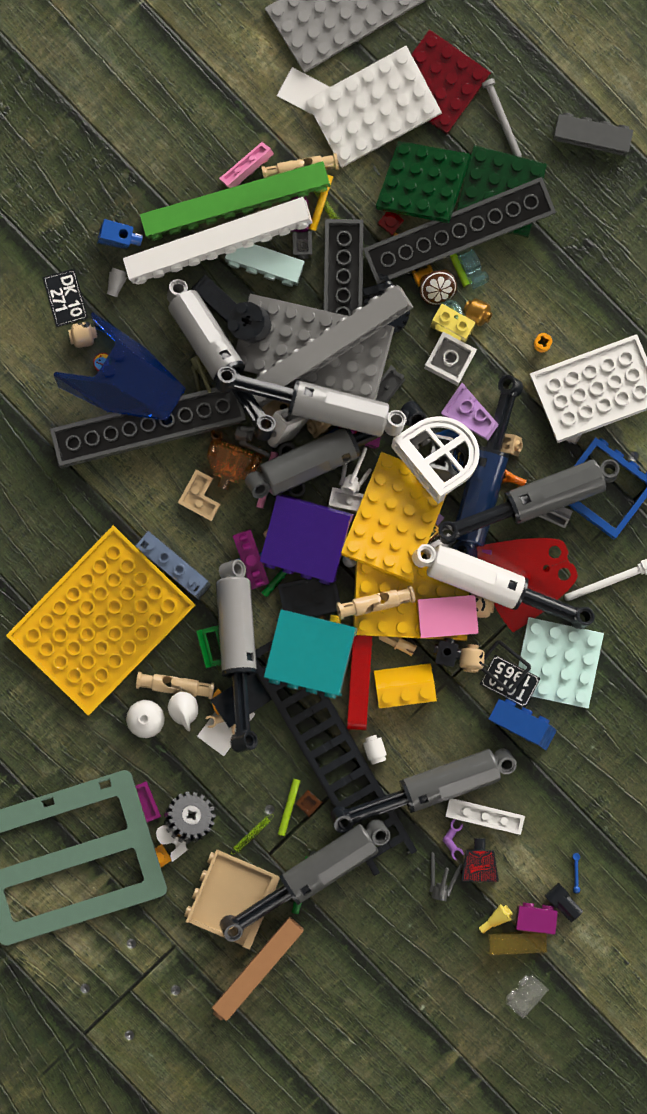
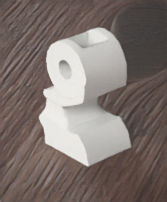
M162 825L157 829L156 836L162 845L175 844L176 848L170 855L173 862L189 849L186 846V841L183 840L181 843L178 841L179 838L177 836L175 839L172 838L171 835L173 833L171 831L168 833L166 830L168 825Z

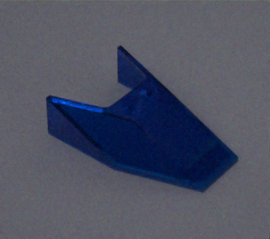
M92 312L91 318L95 328L108 334L115 341V346L94 377L55 372L53 375L58 387L107 412L167 420L186 388L144 346Z

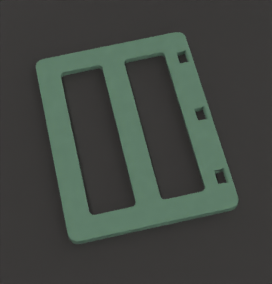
M122 770L0 809L1 833L117 796L127 822V829L0 869L1 944L11 945L162 897L166 894L167 885L132 774L129 771ZM110 780L111 786L101 789L99 783ZM54 798V805L44 807L42 801ZM135 849L144 877L143 882L22 921H13L4 893L5 888L123 850Z

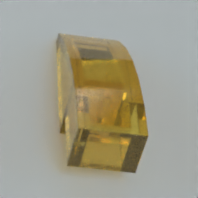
M546 933L489 934L490 955L547 952Z

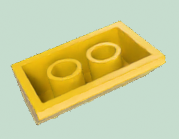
M431 663L374 671L379 709L437 701Z

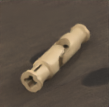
M333 153V155L325 157L314 156L295 161L281 162L270 167L261 166L263 178L322 161L325 164L326 170L333 168L338 170L337 154Z
M408 586L407 589L399 591L395 589L352 599V602L344 604L336 603L339 619L342 620L347 616L364 615L374 611L397 607L406 602L414 603L415 593L412 586Z
M138 672L136 681L137 689L140 687L150 688L152 691L171 694L187 692L194 697L198 695L209 697V699L213 698L215 685L213 682L207 684L200 683L199 680L159 674L146 675L142 674V672ZM171 682V687L165 685Z

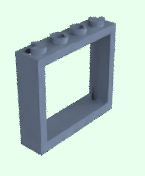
M149 531L137 543L136 547L198 600L211 586L208 580Z

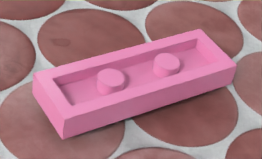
M261 142L219 179L228 189L239 186L244 179L253 174L263 163L267 162L274 153L266 144Z

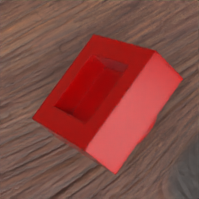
M386 212L377 225L393 236L404 220L396 213Z

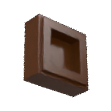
M307 790L295 804L305 814L310 816L322 802Z

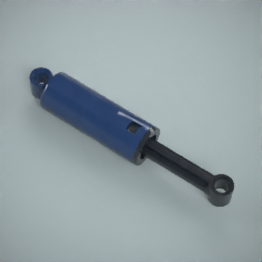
M511 375L502 376L498 382L500 398L494 416L498 427L487 441L486 447L479 446L478 464L473 475L466 481L456 521L496 506L509 459V454L501 452L515 398L523 391V383ZM513 382L512 388L509 389V385ZM490 525L460 536V538L456 539L459 542L453 546V549L460 552L467 549L466 554L476 558L477 549L475 546L483 547L485 545Z

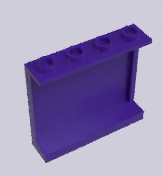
M278 494L260 562L264 563V566L268 568H283L282 571L285 573H300L301 577L306 579L318 578L319 582L330 585V582L334 583L337 580L335 577L341 552L354 514Z

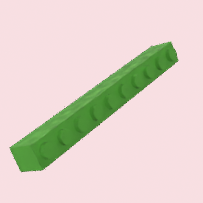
M322 161L142 213L140 217L146 237L154 241L163 238L162 235L179 234L182 229H196L203 223L207 225L214 224L220 218L231 219L236 217L235 214L241 212L243 214L252 213L258 207L266 209L271 207L272 203H286L291 201L290 198L296 196L304 198L309 196L310 192L316 191V193H321L331 186L325 164Z

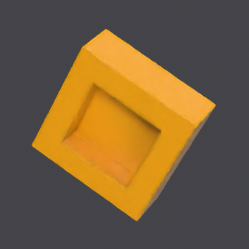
M162 844L155 848L161 867L172 861Z

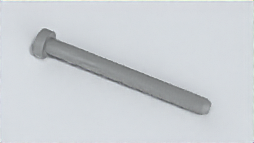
M494 79L484 81L482 87L488 91L512 153L515 156L521 157L522 154L493 86L495 81Z

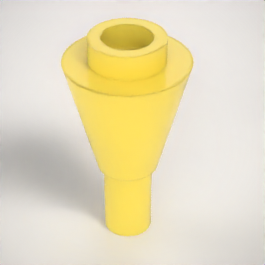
M500 904L488 921L479 927L480 931L484 934L492 927L511 921V915H513L508 906L505 905L503 907Z

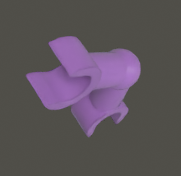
M455 819L450 822L449 831L443 838V842L451 851V857L457 860L454 852L460 851L462 855H464L462 849L457 848L452 839L456 832L462 829L463 824L455 829L453 827Z

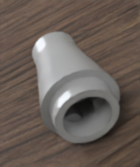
M112 268V271L109 272L106 294L118 297L122 286L128 278L126 277L127 272Z

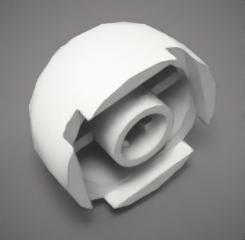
M141 700L134 703L126 716L129 730L140 738H150L157 735L164 726L165 721L161 707L149 700Z

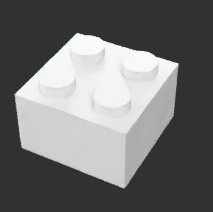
M442 332L424 369L458 386L477 349Z

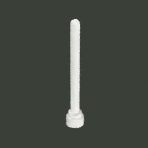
M647 559L640 561L637 567L564 595V599L566 601L573 600L640 573L641 575H647Z

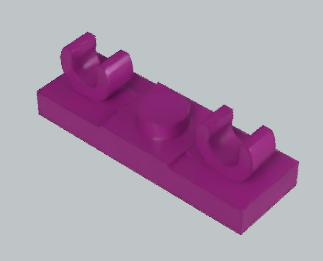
M251 529L232 535L240 559L245 565L246 576L251 582V590L269 584L263 563L260 562V555Z

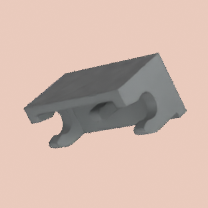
M392 365L381 378L376 401L388 403L406 380L405 376L398 373Z

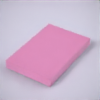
M475 595L417 600L420 638L478 634Z

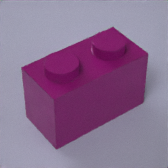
M523 902V905H518L515 929L555 934L558 911L553 910L554 906L542 905V908L534 907L533 903Z

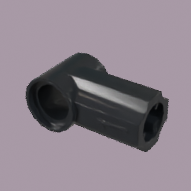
M559 882L544 895L571 923L583 912Z

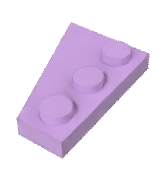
M463 383L460 384L441 412L443 417L461 422L471 432L486 440H489L498 427L497 422Z

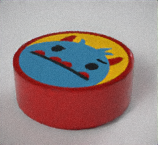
M99 353L94 358V366L97 371L105 373L111 370L113 360L109 354Z

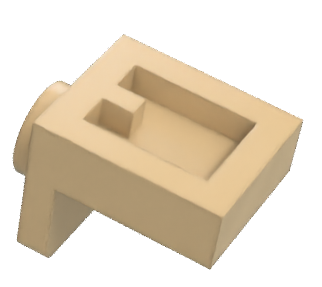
M505 434L501 452L519 456L523 448L522 438L513 434Z

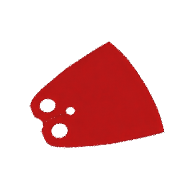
M516 539L477 547L478 559L528 578V589L556 600L561 598L572 587L578 577L575 566L567 558L568 549L565 543L559 539ZM552 546L560 548L561 555L558 558L550 557L549 549ZM482 550H492V555L483 553ZM545 565H548L550 567V570L548 572H545L543 570V567ZM562 568L568 569L570 571L569 579L561 580L558 577L559 570ZM494 602L499 615L512 632L526 625L529 617L536 618L544 612L524 603H521L517 610H513Z

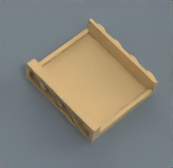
M216 850L215 853L211 852L207 863L210 864L208 870H203L199 880L202 881L200 889L196 888L192 896V899L195 900L193 906H188L184 916L187 917V923L194 924L225 938L219 926L221 919L227 915L237 916L275 891L280 877L220 850ZM263 917L246 927L241 938L233 942L243 945V947L250 950Z

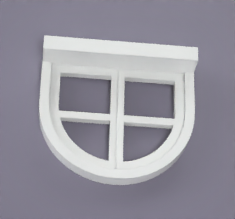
M430 417L421 420L400 435L394 437L391 445L392 449L438 504L444 500L446 494L462 485L473 475L479 460V446L473 433L461 422L447 417ZM431 429H449L457 433L459 437L444 446ZM424 431L429 434L440 448L425 459L410 442L411 439ZM463 442L466 443L469 451V460L464 469L449 452ZM443 455H446L460 472L445 483L429 465Z

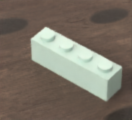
M255 244L249 248H238L234 253L226 254L225 262H228L230 267L238 269L240 266L246 268L248 273L256 275L258 272L264 274L266 279L274 281L276 278L282 280V284L290 287L293 284L298 285L305 265L303 260Z

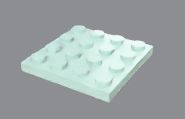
M529 617L520 657L531 665L529 672L541 678L531 697L589 708L604 633L587 629H576L572 626ZM519 661L518 667L525 670L527 666Z

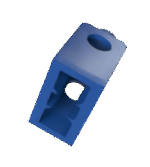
M104 219L100 227L97 243L128 249L130 244L141 246L143 235L132 233V226ZM119 234L125 235V238H121Z

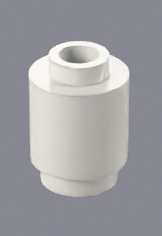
M376 735L365 738L366 742L363 745L368 761H371L372 765L385 761V755L387 754L382 738H377Z

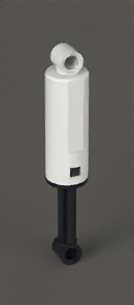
M424 544L412 554V561L416 566L421 568L427 566V575L429 577L510 609L517 610L520 604L524 603L570 621L576 629H584L595 620L594 612L589 607H574L527 588L528 578L448 546L439 544L434 549L432 546ZM421 552L427 555V560L421 557ZM580 614L585 617V622L580 619Z

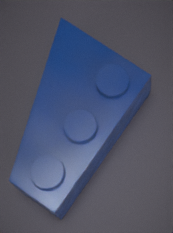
M499 699L489 720L547 750L557 731L548 724L549 720L540 715L538 718L532 716L533 712L524 707L521 710L516 708V703L509 699L505 701Z

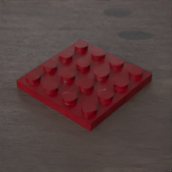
M429 29L411 55L442 114L428 122L447 135L478 93L482 83L488 79L491 72Z

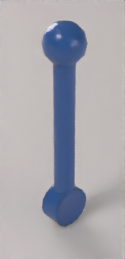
M574 853L572 855L575 876L573 892L578 894L580 892L578 887V860L580 855Z

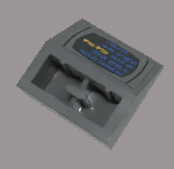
M435 434L444 446L454 440L451 437ZM433 439L430 444L429 455L440 449ZM460 444L449 452L464 469L466 467L468 451ZM446 455L429 464L443 482L460 473Z

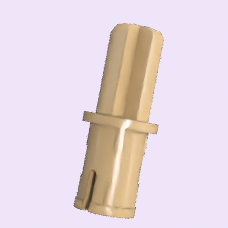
M379 636V640L393 646L394 650L397 648L410 656L413 655L417 645L399 637Z

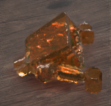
M214 430L211 432L213 441L210 442L207 457L209 465L213 469V475L220 477L218 487L228 490L231 482L239 483L240 480H245L248 474L255 472L262 461L261 459L265 456L256 451L254 453L222 441V432L220 437L215 438Z

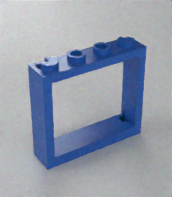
M595 437L574 465L584 463L594 448L597 447L647 484V472L645 474L639 470L640 467L633 461H626L623 458L624 455L617 449L614 451L608 447L609 443L602 438L598 440ZM647 487L616 529L579 501L568 506L614 540L647 498Z

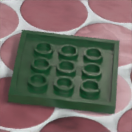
M398 141L376 203V209L449 223L471 160V155L464 152Z
M474 145L457 211L542 177L544 179L547 164ZM532 224L509 233L528 238Z

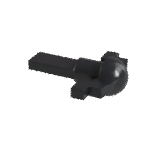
M379 274L380 280L384 279L385 283L363 288L364 295L385 291L388 287L393 286V283L387 275Z

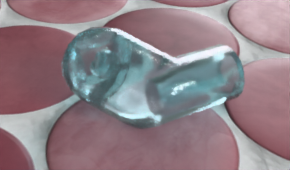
M447 299L441 303L465 316L457 301Z

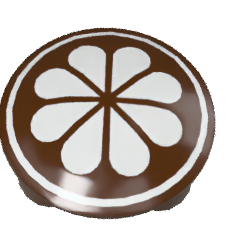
M446 269L433 271L423 276L420 280L421 297L431 305L447 303L454 297L457 290L455 277Z

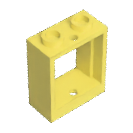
M441 304L432 320L431 328L441 334L445 332L465 343L474 328L475 322Z

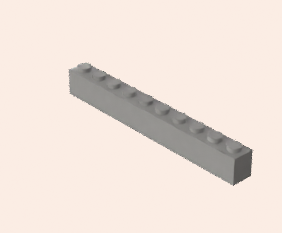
M398 285L390 286L381 296H375L368 301L369 304L363 308L355 309L348 318L344 317L336 322L337 325L333 328L323 330L318 338L308 340L304 347L299 350H293L288 354L289 357L275 362L268 371L260 372L256 379L292 388L296 380L303 381L412 309L413 306L401 287ZM253 395L261 408L273 400Z

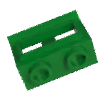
M219 625L196 631L206 669L221 665V659L213 661L206 633L215 631L220 648Z

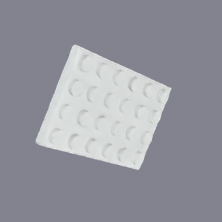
M407 46L306 100L333 153L337 154L341 168L442 114Z
M637 334L530 373V378L557 443L647 410V356Z

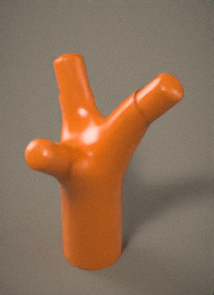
M505 470L504 474L506 477L502 483L511 482L520 486L525 485V479Z

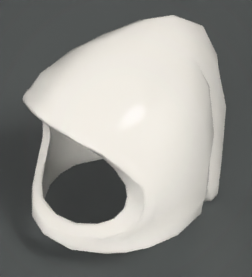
M178 692L169 700L168 712L176 723L183 725L189 732L191 730L190 724L198 715L197 700L187 692Z

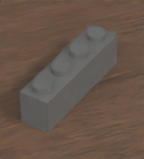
M563 113V115L559 114L553 140L627 156L633 130L629 129L630 127L626 125H618L617 127L612 126L607 121H600L599 123L592 121L589 117H581L580 119L574 117L573 114Z

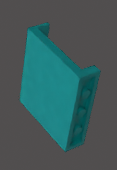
M280 610L264 677L269 679L268 683L280 685V682L288 683L287 687L298 690L299 686L306 688L305 692L317 694V691L325 692V697L336 699V695H342L341 689L354 636H356L358 628Z

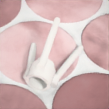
M367 447L363 448L352 475L349 474L346 477L347 464H344L342 467L339 485H341V490L348 494L359 492L361 485L372 471L369 468L358 482V477L356 476L365 457Z

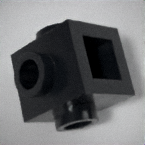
M444 638V641L435 644L433 655L437 656L436 664L454 667L455 660H460L462 649L458 648L459 644H455L456 640ZM449 648L451 650V654L449 656H446L444 654V649Z

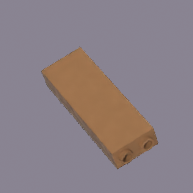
M289 916L213 1004V1014L221 1021L223 1018L227 1021L303 933L304 928Z

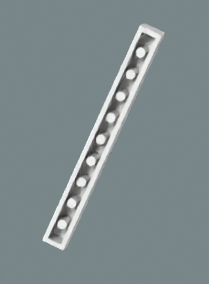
M301 197L125 257L123 260L129 280L133 284H143L147 279L163 277L164 273L170 271L178 272L182 270V267L188 265L196 266L200 264V261L216 259L218 255L223 253H234L236 249L241 247L249 248L256 242L269 241L276 235H287L294 229H305L313 222L307 202Z

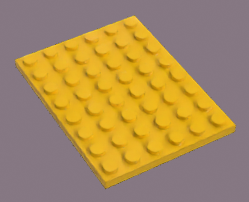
M113 525L6 636L89 716L196 605Z

